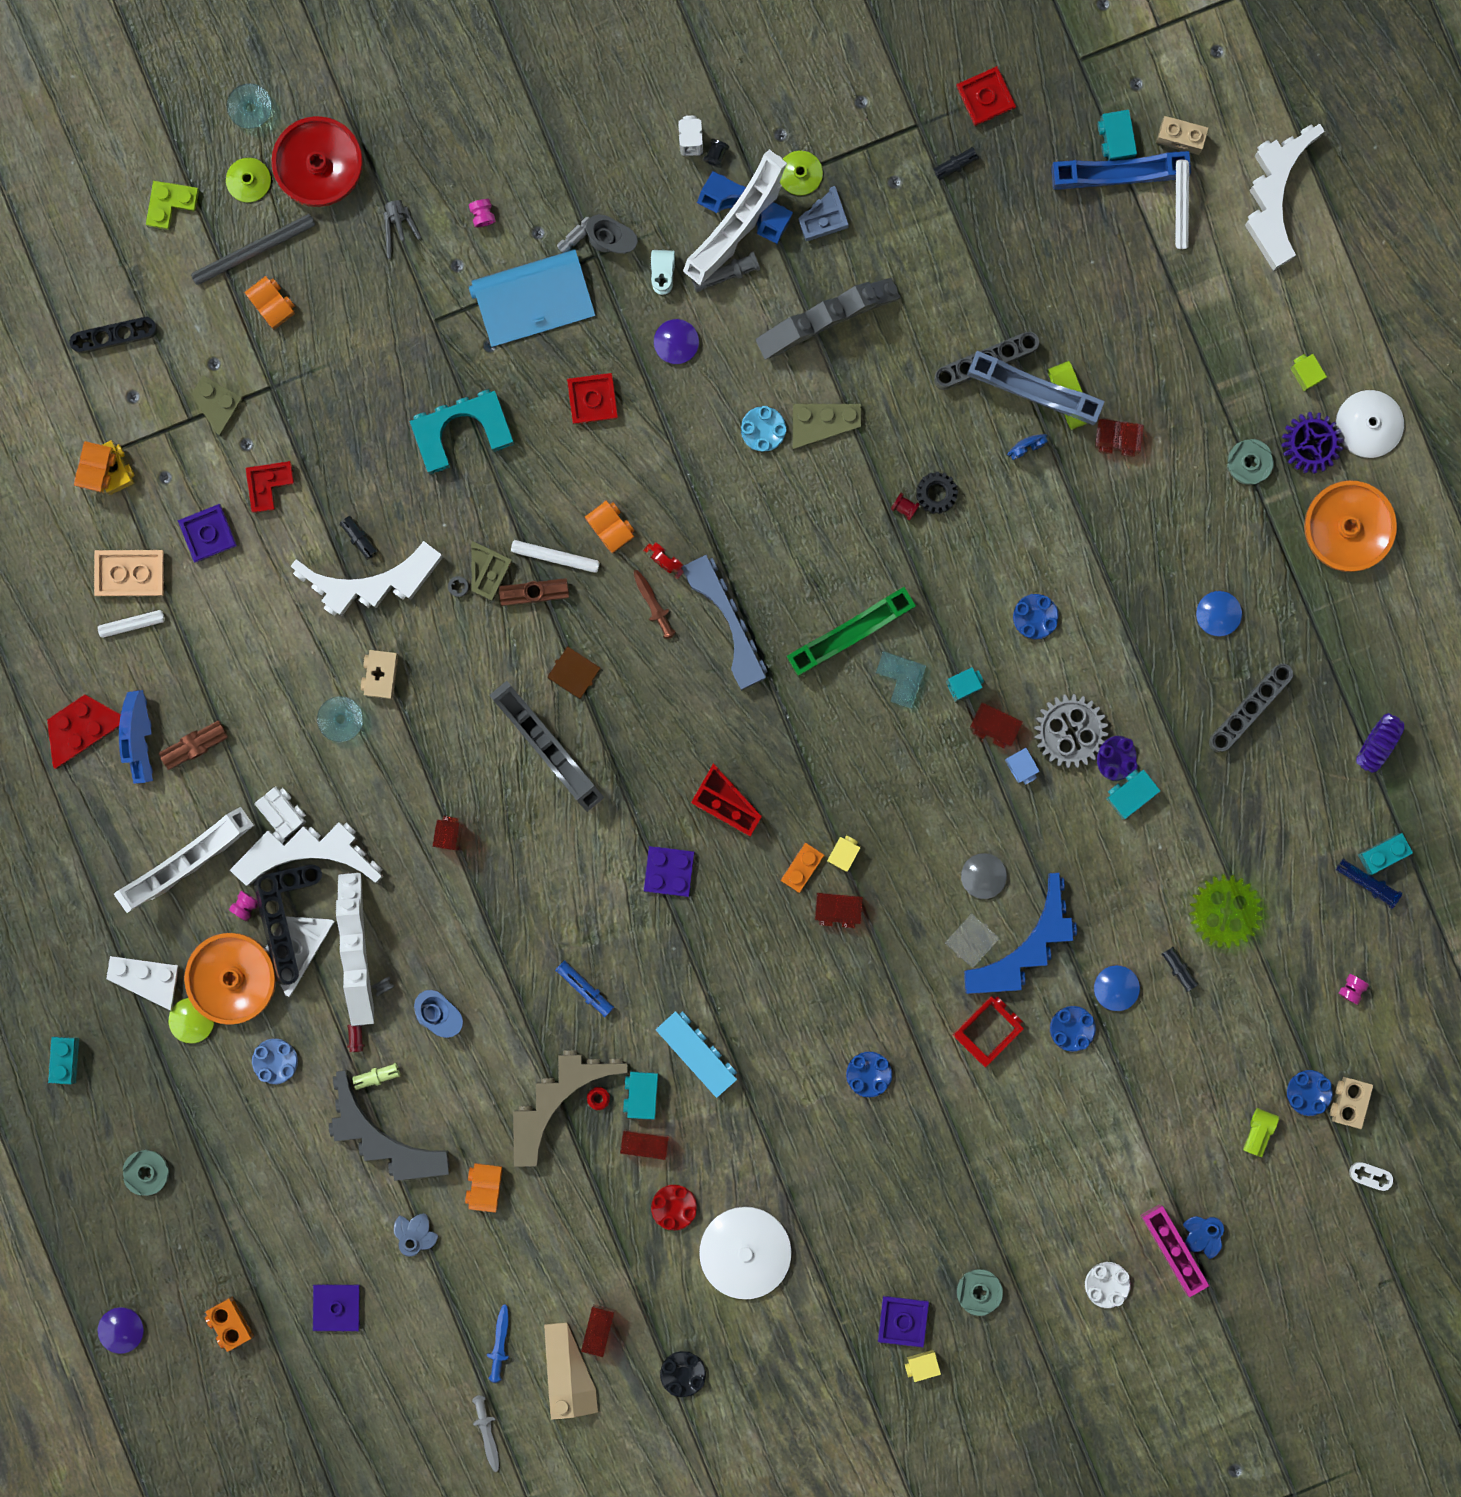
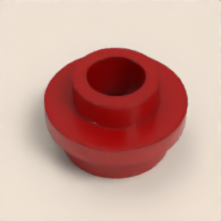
M596 1087L588 1093L587 1102L591 1108L602 1110L608 1106L610 1096L606 1089ZM597 1094H600L603 1097V1101L600 1103H597L594 1100V1097Z

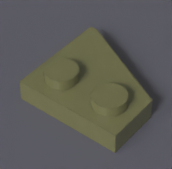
M204 375L192 392L193 398L213 429L221 436L243 398Z
M472 541V592L493 601L512 560Z

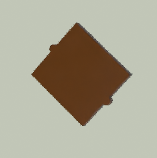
M567 646L559 660H555L556 664L547 678L581 699L587 688L593 685L592 681L601 668Z

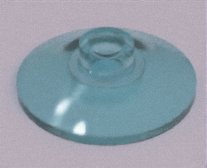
M250 83L240 85L228 97V115L236 125L242 128H257L263 125L271 115V98L267 91L259 85ZM250 104L255 106L251 112L247 111V106Z
M338 696L330 698L322 704L318 711L317 723L325 737L332 741L344 742L358 734L362 727L363 715L356 702L350 698ZM340 715L345 717V721L342 724L337 722V717Z

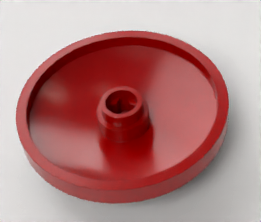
M313 116L292 123L281 133L273 148L271 164L279 187L289 198L302 205L323 207L341 201L352 192L362 173L363 158L356 137L345 125L332 118Z

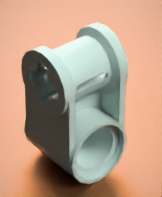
M652 250L651 281L653 289L657 294L666 295L672 290L675 251ZM661 279H665L666 282L663 287L659 286Z

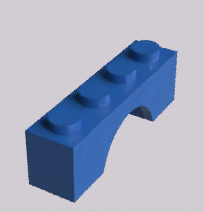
M712 171L701 190L697 203L718 213L721 210L733 208L746 187ZM772 202L759 215L756 223L757 234L778 244L790 222L793 212Z

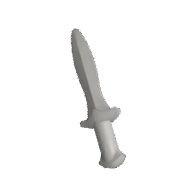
M477 1395L473 1398L472 1402L476 1406L479 1419L474 1421L473 1425L479 1426L483 1435L487 1459L493 1471L497 1472L499 1469L498 1451L491 1432V1421H494L495 1418L487 1416L484 1404L485 1397Z

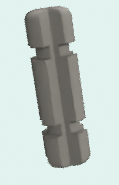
M585 217L581 221V225H577L566 236L565 240L557 244V248L562 253L570 251L572 245L575 246L587 235L586 224L590 219L589 217Z

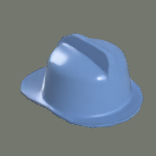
M426 990L417 996L414 1009L417 1020L422 1026L428 1028L437 1036L444 1038L453 1037L460 1032L463 1024L462 1016L443 995L437 991Z

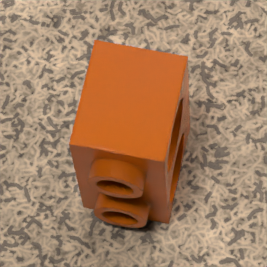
M233 1296L205 1311L207 1314L205 1320L211 1329H215L218 1335L216 1340L221 1349L225 1348L228 1352L254 1337ZM219 1309L227 1312L228 1318L226 1321L218 1319L217 1311ZM233 1329L238 1332L239 1338L237 1341H232L228 1338L229 1330Z

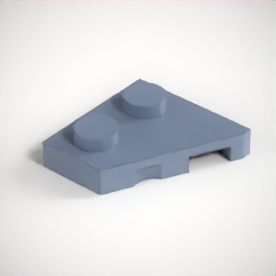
M835 186L831 187L821 200L818 199L809 211H806L799 217L805 241L849 228Z

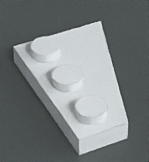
M110 956L106 979L172 1011L179 966Z

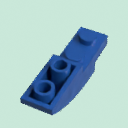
M143 690L127 692L119 723L121 763H130L134 784L153 781V770L147 753L148 745L144 736L152 734L151 721L148 717L147 700Z

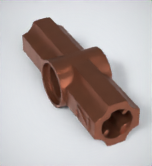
M567 578L499 586L501 606L569 598ZM533 586L540 588V595L536 598L528 596V590Z
M218 720L200 731H193L179 740L180 742L162 750L159 755L167 770H171L189 759L193 760L203 755L209 748L229 737L225 728Z

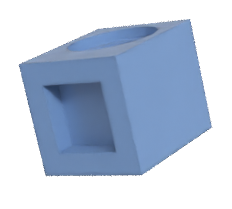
M1027 748L1005 759L1018 783L1023 781L1026 785L1037 778L1035 774L1039 772V769Z

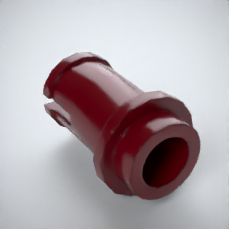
M347 1025L349 1045H347V1048H349V1052H363L365 1044H363L362 1025Z

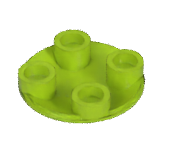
M189 998L176 1003L169 1014V1027L172 1034L178 1040L185 1043L203 1041L209 1036L214 1026V1021L201 1015L194 1008Z

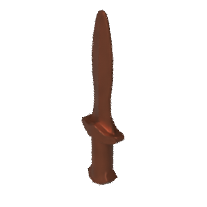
M634 570L638 589L651 610L652 617L649 618V621H657L663 631V638L671 639L676 631L671 629L665 618L669 609L663 610L660 607L647 580L638 570Z

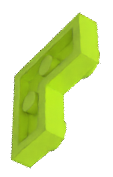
M153 181L146 226L169 230L173 208L189 211L196 210L199 189Z

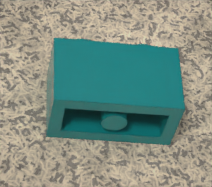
M1129 110L1102 114L1097 125L1099 135H1103L1104 143L1101 144L1103 157H1107L1108 161L1134 159L1137 151Z
M973 667L946 680V684L955 702L982 689L981 684L984 682L979 670L974 671Z
M1135 769L1125 777L1128 780L1125 784L1120 786L1118 783L1108 791L1110 795L1106 799L1122 820L1126 819L1160 792V789L1144 769L1140 772Z
M1398 833L1359 853L1358 857L1367 874L1371 875L1413 854L1403 833Z
M51 1037L48 1083H76L78 1037Z
M631 1071L630 1076H626L625 1089L629 1090V1098L624 1099L623 1112H627V1118L655 1120L658 1073Z

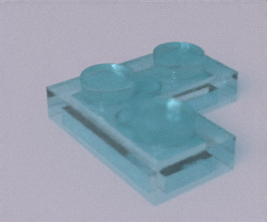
M883 651L876 674L897 680L890 702L912 709L926 665Z

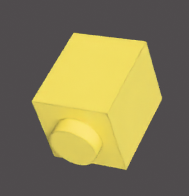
M847 835L845 838L840 837L827 862L848 872L860 847L856 846L858 841Z
M934 1350L907 1357L909 1363L904 1364L908 1378L913 1376L914 1382L941 1375Z

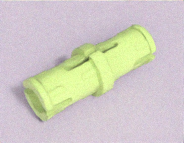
M397 1063L380 1069L372 1068L370 1072L353 1076V1084H356L354 1086L355 1089L359 1090L374 1084L378 1086L383 1081L400 1077Z

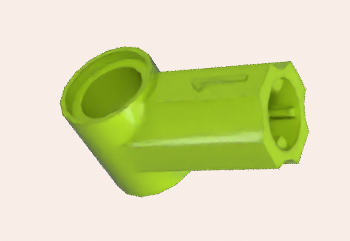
M1257 1108L1251 1119V1129L1243 1150L1262 1157L1270 1135H1273L1277 1127L1279 1116Z

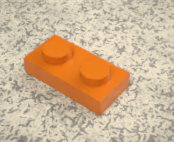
M805 843L780 881L800 893L824 854Z

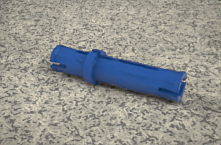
M565 960L556 968L555 971L586 999L585 1002L588 1005L591 1004L603 1017H606L612 1011L614 1006L599 994L601 991L599 989L595 990Z

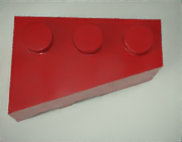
M713 763L691 804L751 837L762 816Z

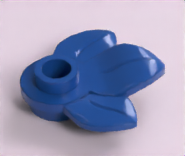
M1194 1216L1183 1223V1226L1190 1232L1185 1241L1189 1251L1198 1252L1204 1250L1209 1259L1219 1253L1222 1247L1220 1237L1224 1233V1225L1220 1219L1216 1217L1203 1219ZM1210 1226L1216 1227L1217 1231L1210 1232L1208 1228Z

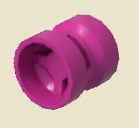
M481 199L469 204L470 212L475 216L473 218L474 227H484L496 222L494 214L490 213L492 207L490 199Z
M241 890L237 895L238 900L228 910L248 922L252 910L258 907V902L255 898Z
M1349 974L1345 987H1341L1338 994L1358 1005L1361 1001V994L1368 989L1369 984Z

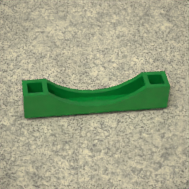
M902 587L849 621L787 655L786 658L797 677L913 610L916 605L906 588Z

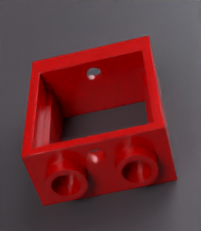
M989 996L952 1034L985 1068L1024 1029L1021 1026L1023 1021L1014 1012L1010 1015L1004 1009L1007 1005L998 996L995 999ZM992 1005L1014 1029L986 1056L963 1032Z

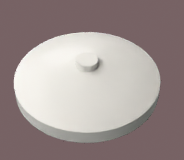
M737 1207L723 1212L709 1224L701 1240L700 1262L705 1276L717 1290L733 1298L754 1299L768 1294L782 1282L790 1266L791 1246L784 1227L774 1216L758 1208Z

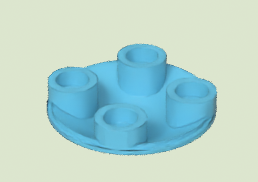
M768 406L756 407L750 410L741 423L743 440L750 448L756 451L766 452L775 449L782 443L786 434V424L783 417L778 411Z

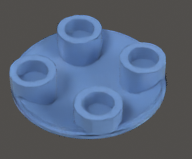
M268 1039L262 1042L255 1049L252 1056V1066L255 1074L261 1081L269 1084H280L289 1080L295 1073L298 1064L294 1048L288 1042L281 1039Z

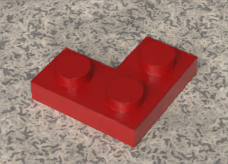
M291 461L245 468L252 513L275 510L272 488L294 485Z

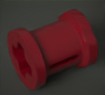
M901 492L892 505L891 510L900 512L910 521L920 504L918 502L913 503L905 498Z

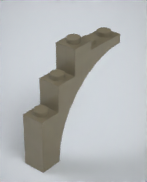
M563 1050V1055H558L559 1082H555V1078H541V1082L536 1083V1110H532V1106H518V1110L513 1111L514 1167L538 1166L539 1149L544 1130L552 1114L564 1099L576 1089L592 1080L613 1074L628 1073V1063H623V1059H609V1063H600V1059H586V1063L582 1064V1054H577V1050Z

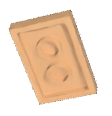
M95 550L94 596H164V551Z

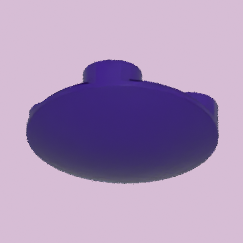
M673 319L666 321L655 333L654 347L656 353L665 362L671 364L685 363L692 359L698 350V334L695 328L684 320Z
M1113 736L1101 745L1097 755V765L1100 773L1105 778L1119 781L1135 769L1137 770V755L1133 741L1123 736Z
M123 1307L111 1309L103 1315L99 1322V1340L107 1350L113 1353L122 1354L130 1352L142 1341L143 1323L132 1309Z

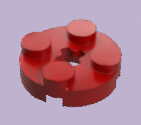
M655 542L654 545L648 543L644 548V553L650 551L652 553L650 558L668 573L676 572L675 578L679 579L684 573L681 569L684 565L675 557L668 558L664 554L666 550Z

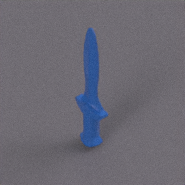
M506 1304L501 1307L498 1315L494 1349L492 1353L487 1354L489 1358L493 1359L492 1372L489 1376V1380L493 1383H498L502 1380L500 1375L502 1360L509 1359V1356H505L504 1351L508 1329V1308Z

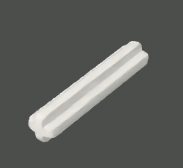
M158 610L99 625L98 633L100 637L104 638L159 624L165 621L164 613Z

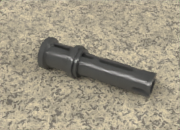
M750 252L749 256L739 260L732 259L731 264L718 268L701 285L693 279L691 280L697 293L734 277L743 278L744 274L754 270L758 272L760 267L754 252Z

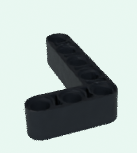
M306 865L266 874L259 877L254 884L276 981L281 985L295 983L298 979L299 971L280 893L310 887L319 883L322 878V871L316 865ZM307 870H312L315 873L314 881L311 882L306 879L305 872ZM284 875H290L293 878V885L291 887L284 884ZM262 880H268L271 883V890L269 892L261 888ZM268 902H273L276 905L277 910L274 914L267 912L266 904ZM273 924H278L281 927L282 933L280 936L272 934L271 927ZM279 946L284 947L287 951L284 959L279 958L276 954ZM284 968L292 972L290 981L282 978L281 973Z

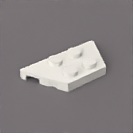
M286 916L299 976L295 983L281 985L286 996L290 997L333 926L334 920ZM280 926L277 927L273 935H281L282 929ZM279 946L276 954L279 958L284 959L287 951L284 947ZM284 968L281 973L282 978L290 981L292 972Z

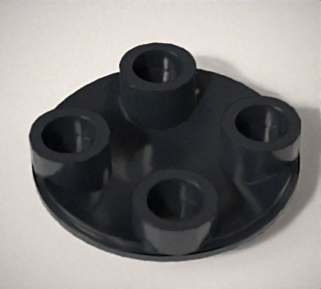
M687 1351L675 1352L668 1356L660 1370V1379L663 1387L671 1395L677 1397H689L697 1393L703 1387L706 1377L705 1367L701 1359Z

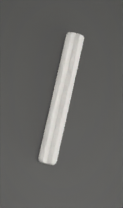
M1178 160L1176 162L1175 245L1178 249L1188 248L1189 162L1188 160Z
M514 540L511 546L513 553L597 573L600 563L597 560Z

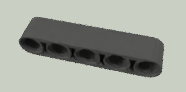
M1025 332L979 352L1010 364L1033 354L1039 346V338L1033 332ZM1026 338L1033 340L1034 347L1030 349L1025 348L1022 340ZM1010 347L1014 354L1011 357H1005L1001 349ZM975 353L939 368L934 377L935 385L941 390H947L974 379L962 374L959 368L963 364L970 366ZM947 373L950 375L951 381L944 384L940 382L939 375Z
M1278 664L1273 667L1209 738V746L1213 751L1223 752L1229 749L1291 681L1293 671L1289 665ZM1279 668L1286 671L1287 677L1284 681L1276 677V671ZM1263 685L1271 688L1272 692L1268 698L1261 694V687ZM1248 702L1256 705V712L1254 714L1247 713L1245 706ZM1232 719H1238L1241 722L1239 731L1231 729L1230 722ZM1218 735L1223 736L1226 740V745L1223 748H1219L1215 744V738Z

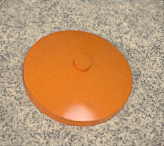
M1342 481L1322 490L1311 502L1304 522L1305 537L1313 554L1326 566L1343 572L1362 571L1380 562L1390 551L1397 530L1395 512L1386 496L1374 486L1360 481Z
M223 933L206 939L193 951L185 969V989L190 1002L201 1015L220 1024H239L255 1018L268 1006L276 988L275 971L269 952L257 940L240 933Z

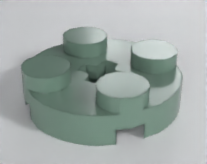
M1256 439L1237 443L1231 449L1227 458V469L1236 481L1245 485H1255L1262 482L1273 469V458L1270 448L1262 441ZM1253 456L1256 466L1248 468L1244 459L1245 457L1249 459Z
M145 1149L135 1152L127 1158L123 1165L124 1183L134 1194L142 1196L155 1194L162 1190L168 1181L170 1169L165 1158L156 1151ZM142 1167L145 1169L149 1167L151 1169L150 1178L145 1177L143 1179L141 1177L142 1171L140 1169Z
M974 1269L968 1271L959 1280L956 1293L959 1303L970 1314L976 1316L987 1315L1001 1303L1003 1297L1002 1286L998 1278L988 1270ZM978 1286H982V1289L986 1291V1295H981V1299L976 1298V1294L973 1293V1290L977 1289Z

